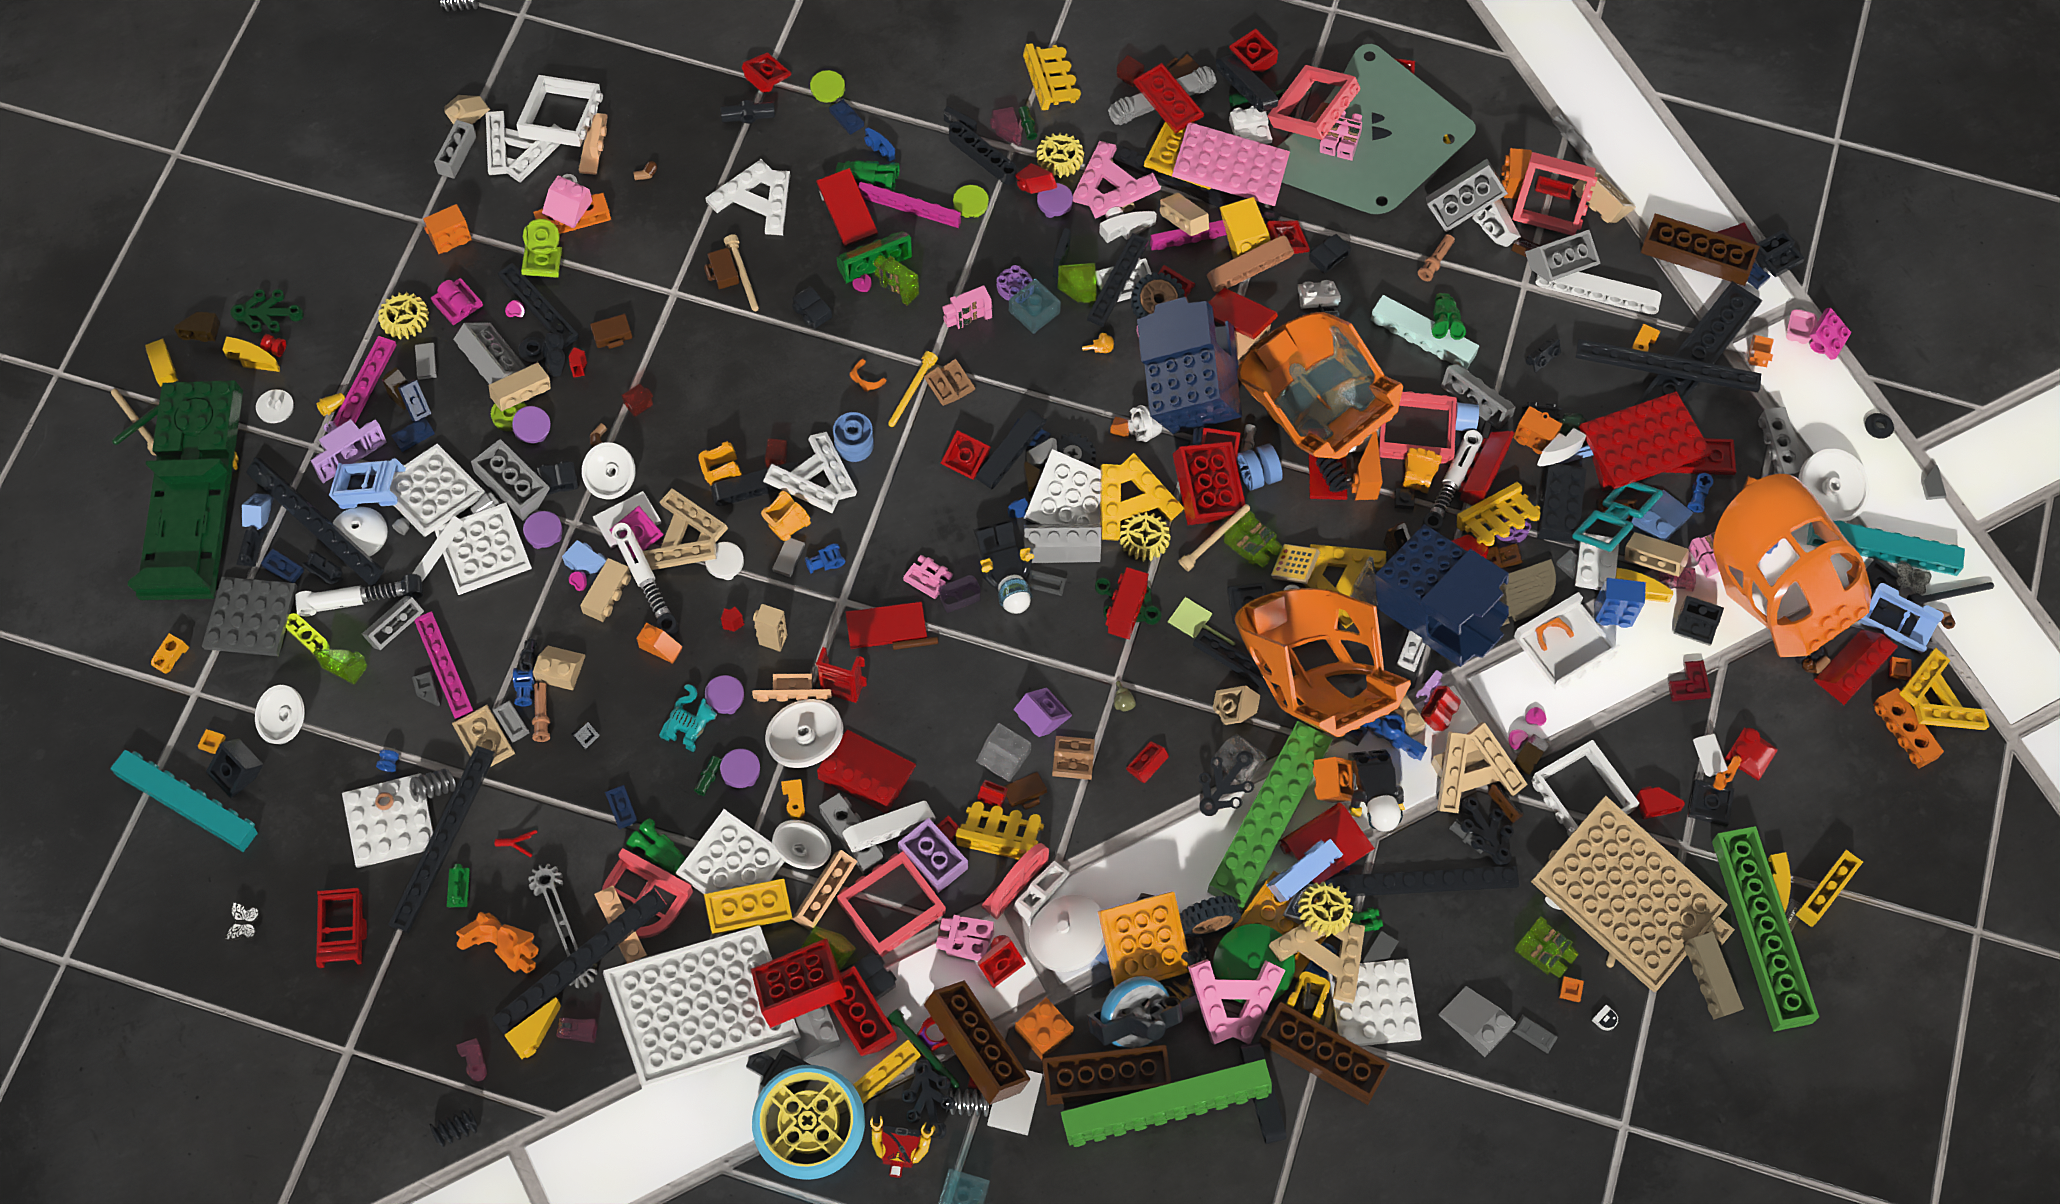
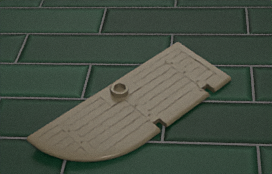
M1552 559L1509 573V583L1507 585L1503 583L1499 588L1503 592V596L1499 601L1509 606L1508 617L1512 616L1514 621L1524 619L1539 612L1549 602L1556 585V572ZM1508 618L1503 623V625L1510 623Z

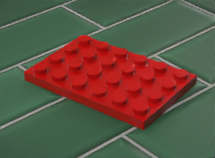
M1677 391L1582 423L1579 426L1580 431L1587 435L1585 440L1613 489L1708 457L1712 453Z

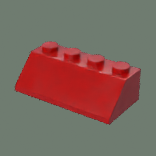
M1491 432L1488 439L1484 437L1480 446L1482 451L1481 453L1477 452L1473 460L1475 466L1474 468H1469L1466 475L1468 480L1466 483L1462 482L1458 491L1461 493L1460 501L1473 506L1485 499L1506 456L1515 432Z
M1861 629L1821 671L1814 681L1845 705L1885 663L1898 646L1881 633Z
M855 966L841 973L847 997L832 1002L829 1005L860 1056L879 1052L896 1042V1032Z

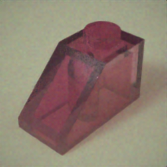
M1009 107L992 111L990 124L991 128L995 129L996 135L1017 146H1021V132L1014 108Z

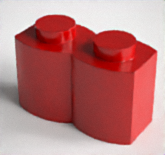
M1437 686L1420 715L1434 731H1444L1449 727L1452 715L1459 710L1461 700L1448 686Z

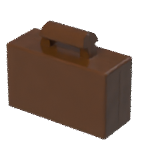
M1188 54L1181 60L1173 58L1165 66L1175 79L1191 74L1193 70H1197L1199 67L1202 68ZM1176 61L1177 63L1170 69L1169 67Z
M729 248L708 253L710 264L704 266L708 280H716L719 289L739 284L740 281ZM711 268H712V271H713V274H714V275H712V276L710 275V272H709V269H711Z
M626 314L590 324L597 348L608 346L609 349L624 345L625 340L633 338Z
M1038 772L1003 786L1008 788L1006 797L1011 807L1021 804L1025 810L1039 805V796L1047 793V788ZM1033 798L1036 799V800H1034V801H1032V802H1030V803H1027V804L1024 803V802L1029 801V800H1031V799H1033Z

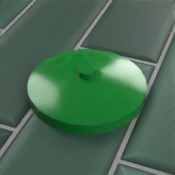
M1246 924L1231 930L1218 944L1213 960L1214 974L1220 979L1256 980L1266 960L1285 970L1270 1002L1272 1003L1279 999L1290 987L1295 973V957L1293 954L1280 962L1269 947V944L1283 935L1266 925ZM1247 999L1232 1000L1244 1005Z

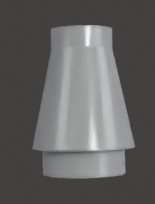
M489 492L488 494L485 493L470 509L475 514L495 507L500 503L492 492Z

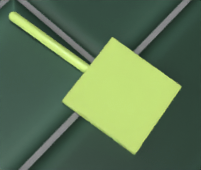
M1186 597L1168 620V623L1193 638H1196L1202 628H1205L1229 644L1235 645L1234 641L1206 625L1213 613Z

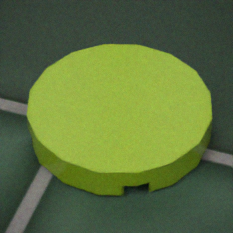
M830 70L821 71L810 82L811 93L818 101L825 103L834 102L844 94V79L837 72Z
M963 186L954 194V209L961 212L963 217H979L988 209V195L979 186Z
M539 218L532 220L523 231L525 246L535 254L544 255L551 253L559 244L560 235L558 228L547 219Z
M523 401L504 411H500L497 405L494 404L491 409L494 425L503 431H513L512 422L514 415L521 408L527 407L525 402Z

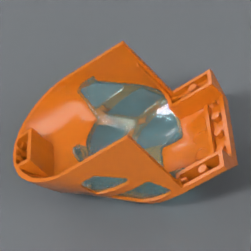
M1315 312L1300 316L1269 333L1246 354L1237 371V376L1241 383L1266 408L1267 413L1274 421L1284 428L1292 442L1307 453L1323 458L1340 459L1345 457L1353 447L1360 445L1368 435L1375 433L1382 424L1390 421L1398 412L1403 385L1400 382L1384 375L1353 325L1325 312Z

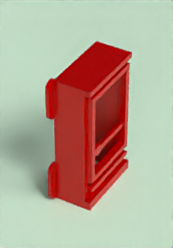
M822 647L816 662L820 690L830 689L832 696L857 703L862 687L867 686V679L861 673V667H865V659L857 656L852 670H846L830 665L827 650L825 647Z
M359 888L317 891V967H325V962L355 960L357 964H362V940H365L367 937V921L362 918L363 894ZM353 899V926L325 928L326 901ZM353 930V940L325 942V933Z

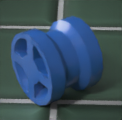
M380 750V760L377 761L376 767L386 772L396 771L397 766L395 763L399 759V754L391 750Z

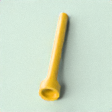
M929 351L924 353L922 366L888 422L890 427L896 425L928 368H931L937 362L938 357L934 353Z

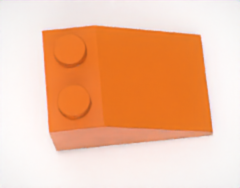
M1377 432L1372 434L1358 465L1357 472L1353 474L1351 493H1354L1355 500H1376L1379 496L1382 486V473Z

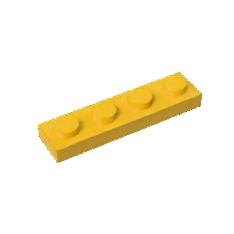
M909 1040L904 1042L853 1084L863 1104L922 1057Z

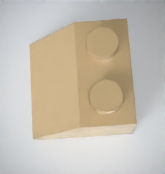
M547 646L539 654L533 670L536 682L574 690L585 654Z

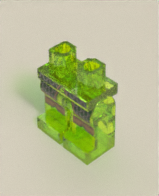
M880 255L874 261V266L877 267L875 276L880 278L881 286L884 288L887 286L890 291L897 292L901 295L902 302L908 306L919 295L918 275L895 261V258L892 256L886 259Z
M1250 510L1225 533L1224 543L1249 560L1248 562L1252 565L1257 563L1264 567L1270 561V557L1266 552L1269 550L1272 554L1277 555L1282 549V545L1276 540L1277 534L1260 523Z
M1542 916L1530 928L1515 949L1518 954L1539 969L1544 970L1545 974L1549 975L1551 972L1559 978L1567 970V967L1560 960L1564 958L1572 964L1579 955L1571 947L1573 942L1549 926L1547 920Z

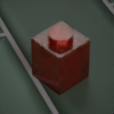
M1129 55L1117 66V77L1132 87L1135 85L1133 83L1134 79L1144 74V65Z
M638 384L622 395L624 405L634 417L653 405L652 393L648 388L644 389L641 384Z
M768 439L765 455L766 467L770 468L771 464L775 466L786 464L787 440Z

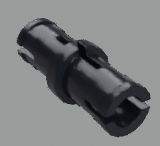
M532 638L525 640L524 649L520 654V669L524 672H529V669L532 670L533 661L536 659L535 650L537 642Z

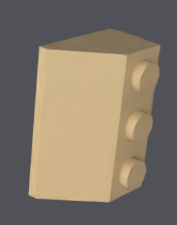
M1595 172L1597 181L1595 187L1591 186L1590 190L1593 193L1591 200L1587 201L1589 203L1588 206L1592 210L1598 211L1601 214L1600 217L1605 222L1617 223L1633 211L1636 206L1599 172ZM1580 179L1572 187L1577 191L1575 194L1579 198L1582 197L1587 182Z

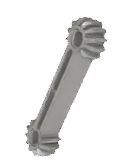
M1206 66L1199 67L1197 70H1193V73L1176 79L1189 96L1205 93V91H1209L1210 88L1214 87V84L1217 82L1213 70ZM1140 93L1132 97L1120 98V100L1110 105L1108 112L1115 125H1122L1132 121L1135 117L1155 109L1145 96Z
M547 863L546 867L543 868L539 864V870L532 869L534 876L528 878L529 882H531L529 888L534 890L535 896L544 893L566 954L569 957L571 954L565 941L566 937H571L575 951L579 948L556 891L558 886H563V881L560 880L563 875L561 872H558L556 866L551 868L550 864ZM543 879H551L549 883L541 884ZM550 893H554L561 911L558 915L555 914L549 899ZM595 963L569 985L571 986L575 983V987L579 988L581 983H583L584 987H587V981L594 982L592 976L598 974L595 969L597 964Z

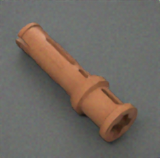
M1446 234L1432 256L1426 258L1425 265L1418 270V276L1422 280L1431 281L1433 279L1434 272L1440 268L1441 260L1455 242L1453 236Z
M537 683L534 684L535 717L532 720L534 725L532 739L537 742L550 740V734L548 733L550 719L547 717V685L545 683H539V687Z

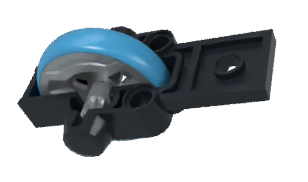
M1190 972L1175 976L1162 983L1146 976H1136L1121 982L1108 991L1107 998L1101 1009L1087 1014L1089 1032L1094 1034L1104 1046L1112 1043L1123 1049L1141 1048L1152 1041L1160 1039L1167 1028L1182 1022V1010L1184 1007L1199 1002Z

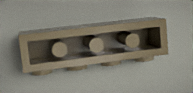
M1710 932L1684 941L1685 952L1690 959L1692 970L1698 979L1700 990L1705 997L1708 1011L1712 1015L1713 1020L1743 1010V1005L1714 933Z

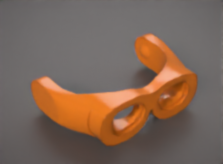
M861 359L849 373L852 380L859 383L866 392L884 385L886 382L885 378L873 383L862 380L859 377L857 371L866 362L864 359Z
M1560 617L1535 629L1538 644L1543 651L1547 650V646L1542 638L1543 631L1547 627H1560L1566 631L1570 638L1574 636L1571 628Z
M1739 756L1733 757L1727 767L1728 770L1717 773L1713 784L1714 788L1723 790L1727 784L1726 782L1733 780L1741 763Z

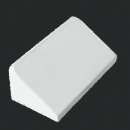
M1715 734L1693 739L1707 776L1712 777L1717 775L1718 772L1728 770Z

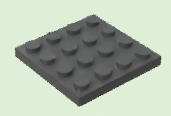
M221 577L202 647L205 650L279 656L287 620H289L288 616L291 613L298 586L295 583Z

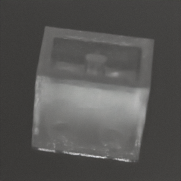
M998 723L987 738L977 762L1010 782L1031 753V742Z
M1235 734L1222 745L1214 757L1222 758V770L1228 774L1237 763L1236 757L1241 751L1252 753L1253 763L1250 766L1243 767L1235 780L1243 784V782L1249 781L1267 760L1268 756L1239 734ZM1243 755L1241 761L1243 763L1247 762V757ZM1215 759L1214 764L1216 766H1219L1220 761L1218 759Z

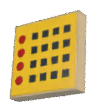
M1284 544L1271 573L1272 578L1307 584L1320 554L1319 550Z

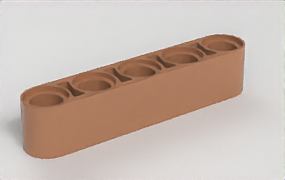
M1280 236L1211 270L1207 274V278L1213 291L1218 293L1223 288L1228 289L1287 260L1294 254L1288 238Z

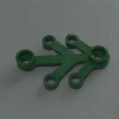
M262 289L255 290L254 297L245 304H236L230 310L232 318L237 321H244L253 333H259L262 330V326L259 321H253L250 316H257L268 326L271 333H278L280 325L268 316H289L292 321H300L304 316L302 308L298 305H291L289 308H271L285 297L280 289L274 290L272 297L258 308L252 307L266 299V294Z
M1099 578L1095 583V590L1098 594H1107L1113 598L1115 589L1110 587V581L1106 578ZM1104 586L1106 589L1101 590L1099 587ZM1147 586L1149 593L1145 594V606H1141L1136 622L1145 621L1147 624L1153 625L1160 621L1161 611L1153 606L1150 596L1151 589ZM1110 605L1105 606L1103 609V615L1105 618H1107L1106 611L1109 609ZM1153 614L1155 617L1150 618L1148 615Z

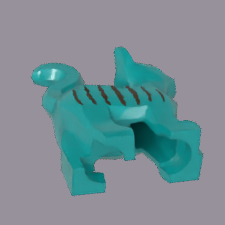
M686 684L684 688L689 691V695L680 697L675 702L670 718L663 725L659 736L667 741L670 739L676 741V733L680 730L686 733L683 739L686 749L694 752L696 749L694 742L703 733L706 723L716 719L717 713L711 706L706 704L704 698L701 700L696 716L682 709L683 704L692 702L697 696L696 688L693 685Z

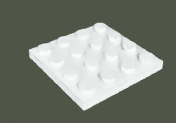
M438 444L404 465L406 468L405 472H394L389 489L398 497V502L394 506L424 537L451 520L453 516L458 515L473 505L485 494V491Z
M1052 449L1024 519L1038 525L1100 524L1101 470Z
M507 502L461 518L460 520L464 522L463 526L443 552L458 595L532 569ZM444 524L435 530L437 538L442 533L447 524Z
M421 773L342 793L357 868L425 851L434 833L427 796L426 800H422L419 796L418 802L414 801L409 785L410 779L422 775ZM383 792L390 793L394 798L393 806L388 810L377 808L375 799L378 794ZM381 798L379 804L387 805L390 798Z
M724 809L677 870L676 875L703 894L769 882L774 878L785 861L776 853L773 843Z
M1408 959L1360 963L1356 996L1353 1004L1333 999L1336 977L1328 972L1338 1035L1358 1046L1421 1040Z

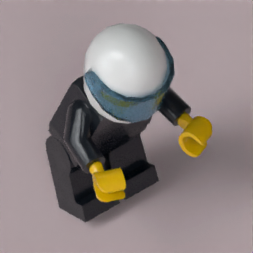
M1010 520L992 524L993 527L988 525L973 529L982 557L980 563L982 565L983 578L992 587H995L999 593L1000 606H1003L1010 613L1018 614L1024 612L1030 605V598H1033L1030 587L1024 580L1028 576L1032 559H1034V555L1030 554V547L1018 551L1013 533V524Z
M1386 749L1371 750L1368 753L1366 751L1348 753V760L1352 761L1353 773L1356 776V786L1358 788L1353 792L1351 804L1349 805L1351 816L1358 818L1361 816L1362 807L1360 805L1361 802H1364L1368 811L1367 818L1370 827L1382 832L1395 829L1403 818L1402 811L1405 810V807L1403 805L1404 790L1402 786L1396 785L1395 767L1393 766L1391 755Z

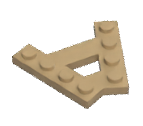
M671 489L660 501L664 508L674 514L662 546L658 549L643 551L651 570L716 559V541L728 529L726 524L674 489ZM688 524L701 532L697 542L681 544Z
M1485 722L1479 723L1467 734L1448 732L1437 810L1458 813L1461 792L1497 781L1501 782L1510 796H1514L1528 785ZM1478 750L1488 765L1464 772L1467 753Z
M1335 914L1331 921L1338 920L1339 914ZM1305 922L1269 944V947L1280 962L1300 952L1336 977L1333 999L1353 1004L1356 996L1365 926L1349 923L1344 931H1339L1337 935H1334L1341 940L1339 957L1316 942L1325 936V933L1323 932L1322 935L1318 936V931L1311 932L1312 927L1310 925L1305 927Z

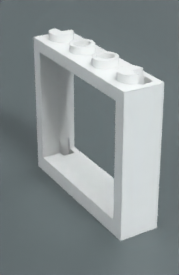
M538 75L517 122L519 137L581 147L583 140L587 137V130L592 125V118L597 114L598 104L603 99L599 84ZM546 92L589 99L576 131L533 125Z
M1593 740L1536 772L1532 778L1533 787L1542 794L1545 804L1555 812L1558 822L1563 823L1569 837L1578 825L1544 779L1585 755L1623 805L1622 811L1628 815L1639 805L1638 800Z

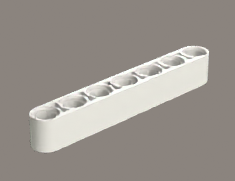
M1576 272L1551 282L1546 281L1538 274L1536 278V284L1545 289L1647 314H1656L1659 311L1662 295L1655 290L1582 272Z

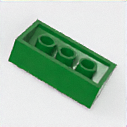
M900 231L892 233L883 239H877L868 245L859 246L853 251L842 253L837 257V267L845 282L849 283L864 274H871L911 258V237L906 232Z

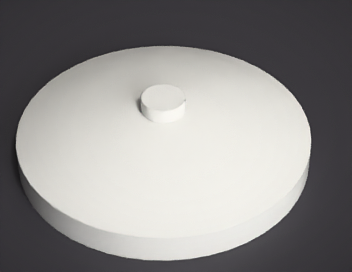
M1824 449L1811 455L1801 467L1798 479L1816 497L1832 520L1846 522L1855 518L1864 510L1869 499L1870 485L1865 469L1854 456L1840 449Z
M817 699L800 700L786 706L773 717L766 730V746L771 756L778 763L792 768L808 767L823 761L838 747L843 735V722L838 711L831 704Z
M1065 895L1052 900L1038 912L1032 922L1029 932V944L1032 953L1043 966L1050 970L1068 972L1084 967L1095 959L1105 944L1098 911L1102 909L1095 901L1082 895Z

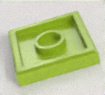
M525 246L521 270L522 275L559 277L562 247H556L551 253L539 255L529 251Z

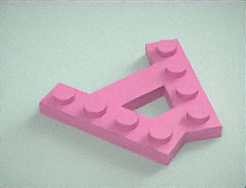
M1099 141L1073 194V202L1089 206L1095 219L1105 215L1113 207L1121 208L1161 190L1153 173L1136 180L1113 163L1111 160L1117 149L1116 145ZM1102 178H1105L1117 188L1106 194H1102L1097 190Z
M1207 959L1188 966L1211 1043L1217 1044L1234 1037L1247 1044H1251L1285 970L1265 960L1256 980L1215 979L1210 961ZM1221 999H1247L1239 1017L1226 1016Z

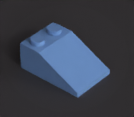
M1663 490L1662 497L1641 519L1633 517L1631 522L1634 526L1631 530L1667 542L1690 518L1693 512Z

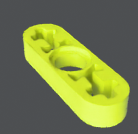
M289 614L286 629L314 655L319 657L325 656L330 649L326 639L298 614ZM290 622H297L300 628L297 629L294 625H291ZM305 631L312 632L311 637L308 639H303L302 634ZM316 640L319 645H323V649H317L313 642Z

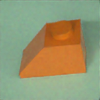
M648 623L644 625L637 637L639 648L670 663H674L682 650V646L666 632Z

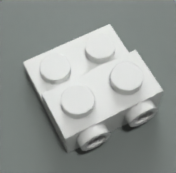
M1251 106L1249 109L1236 108L1230 112L1229 122L1233 135L1263 144L1272 143L1266 111L1259 112L1254 106Z

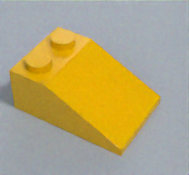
M1254 197L1219 207L1233 259L1271 241Z

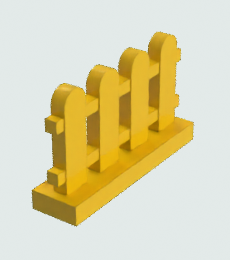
M1033 43L1026 44L1023 57L1041 110H1048L1050 103L1054 105L1064 101L1075 103L1080 98L1081 91L1071 88V86L1075 85L1076 77L1066 73L1071 69L1069 61H1062V58L1066 56V49L1057 47V45L1047 49H1041L1040 47L1034 49ZM1056 59V62L1045 63V60ZM1061 73V76H1052V77H1050V75H1049V74ZM1060 87H1065V88H1066L1065 90H1056V91H1055V89H1054V88H1060Z
M1516 482L1458 513L1457 528L1461 532L1464 530L1467 533L1471 531L1477 537L1479 544L1483 543L1486 546H1492L1495 543V535L1498 534L1503 538L1510 535L1511 526L1516 529H1523L1526 518L1532 521L1539 520L1540 507L1532 505L1528 501L1526 494L1522 495V485ZM1517 507L1522 513L1519 515L1513 508ZM1502 515L1507 522L1504 523L1497 516ZM1486 523L1492 530L1488 531L1482 524Z
M977 801L973 803L971 808L967 807L966 814H969L966 824H961V827L958 828L956 841L958 846L1020 860L1027 851L1038 844L1036 837L1039 830L1043 831L1044 824H1041V817L1037 814L1031 815L1029 821L1023 820L1022 813L1019 810H1013L1010 816L1003 815L1002 807L994 806L988 812L984 811V804ZM982 817L988 818L985 828L978 827ZM1000 822L1007 823L1004 833L997 832ZM1020 826L1026 827L1023 837L1016 836Z

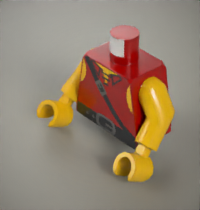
M872 1116L870 1125L873 1128L872 1145L877 1156L882 1158L883 1164L890 1165L889 1176L901 1178L903 1167L912 1168L913 1164L918 1163L928 1152L931 1135L935 1131V1126H932L931 1131L925 1129L926 1123L922 1126L921 1131L882 1126L883 1117L880 1116V1123L876 1124L873 1122Z

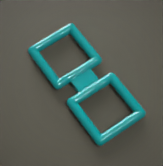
M1639 482L1614 489L1602 503L1604 507L1608 508L1606 512L1603 513L1595 510L1573 533V539L1611 552L1634 526L1632 522L1626 521L1628 516L1641 519L1662 497L1663 491ZM1626 487L1652 495L1639 510L1613 502ZM1597 519L1623 527L1609 543L1584 535V532Z

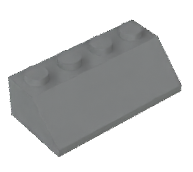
M1485 159L1427 196L1426 202L1445 232L1508 193L1488 159Z
M1590 230L1525 252L1530 269L1548 282L1601 264Z
M463 323L454 337L458 347L466 354L469 361L474 364L480 375L486 379L489 385L526 368L491 323Z
M1454 364L1446 369L1441 387L1452 396L1457 397L1462 403L1478 404L1479 416L1496 429L1500 430L1513 416L1516 407L1512 402L1504 399L1496 390L1489 388L1480 378H1476L1469 373L1465 367Z
M501 439L471 461L474 473L504 503L507 502L508 507L522 521L539 508L550 489Z
M1100 524L1024 525V548L1030 547V554L1034 555L1032 563L1100 562L1101 526Z
M826 1005L794 1018L801 1036L798 1041H795V1045L802 1060L841 1046Z

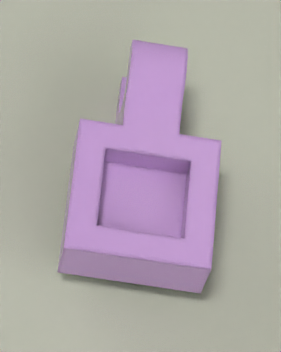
M1436 670L1425 683V686L1417 692L1415 699L1425 696L1424 705L1429 702L1431 692L1437 686L1442 685L1441 678L1443 674Z

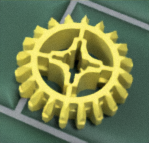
M1059 132L1058 136L1052 133L1051 138L1046 136L1045 140H1041L1040 145L1037 147L1036 158L1041 168L1052 172L1053 177L1059 175L1061 178L1062 175L1068 177L1069 173L1074 174L1076 170L1080 169V165L1083 164L1084 152L1079 140H1075L1074 136L1069 138L1067 133L1065 136H1062ZM1049 151H1051L1052 153H1051V155L1048 157V156H1047V153H1048ZM1073 154L1074 157L1070 160L1069 157Z
M399 292L398 296L392 295V299H385L386 304H381L378 320L381 323V328L385 330L387 335L391 334L393 338L398 336L401 340L403 336L409 339V335L416 337V332L422 333V328H426V322L429 320V311L420 297H416L414 293L409 296L407 292L404 295ZM413 309L417 310V315H413ZM391 316L395 319L394 323L390 321Z
M1138 512L1136 517L1132 515L1130 520L1126 519L1124 521V525L1120 529V544L1123 545L1124 551H1128L1129 557L1134 554L1135 560L1142 557L1144 562L1146 557L1152 561L1153 556L1159 558L1160 553H1165V548H1168V541H1170L1171 536L1169 534L1170 529L1166 527V521L1161 522V516L1155 518L1154 513L1148 516L1147 512L1141 516ZM1144 531L1146 532V534H1145V536H1146V541H1144V537H1143V536H1144Z
M1322 882L1320 885L1315 883L1312 887H1307L1306 892L1302 893L1301 899L1298 902L1300 906L1298 913L1302 914L1300 920H1306L1305 927L1310 925L1312 927L1311 932L1317 930L1318 936L1322 935L1323 932L1326 937L1330 936L1331 933L1337 935L1339 931H1344L1345 927L1350 923L1349 919L1352 918L1353 913L1351 911L1353 906L1349 905L1351 898H1345L1346 892L1341 893L1339 891L1340 886L1336 887V889L1333 888L1332 883H1329L1328 886H1326L1325 882ZM1313 898H1320L1316 904H1311ZM1335 914H1339L1338 920L1331 921Z

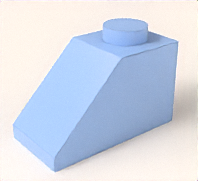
M254 493L242 504V526H254L257 530L261 529L268 522L274 498L269 494Z

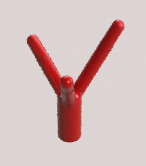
M537 830L515 838L495 839V846H512L528 857H532L530 852L517 845L516 842L531 838V835L536 834Z

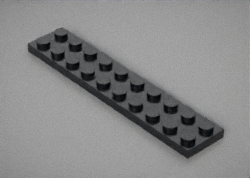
M1732 281L1673 357L1715 364L1763 300ZM1658 374L1635 405L1676 391L1684 403L1700 382Z

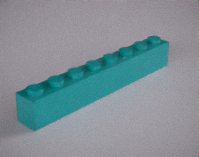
M1834 521L1843 536L1858 551L1860 556L1958 576L1964 568L1965 548L1957 545L1943 544L1935 540H1924L1916 536H1905L1897 532H1886L1878 528H1867L1859 524H1848L1844 521ZM1810 522L1807 545L1819 547L1827 543L1815 534L1812 522Z
M124 750L110 768L117 777L242 852L246 850L258 834L254 828L255 824L247 818L242 820L234 810L222 808L223 805L216 799H207V795L201 790H192L187 782L182 779L177 781L172 773L167 770L162 772L158 769V765L150 760L148 763L142 760L143 757L135 751L130 753Z

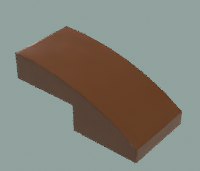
M1517 543L1500 549L1497 546L1489 548L1486 557L1487 560L1500 568L1523 563Z

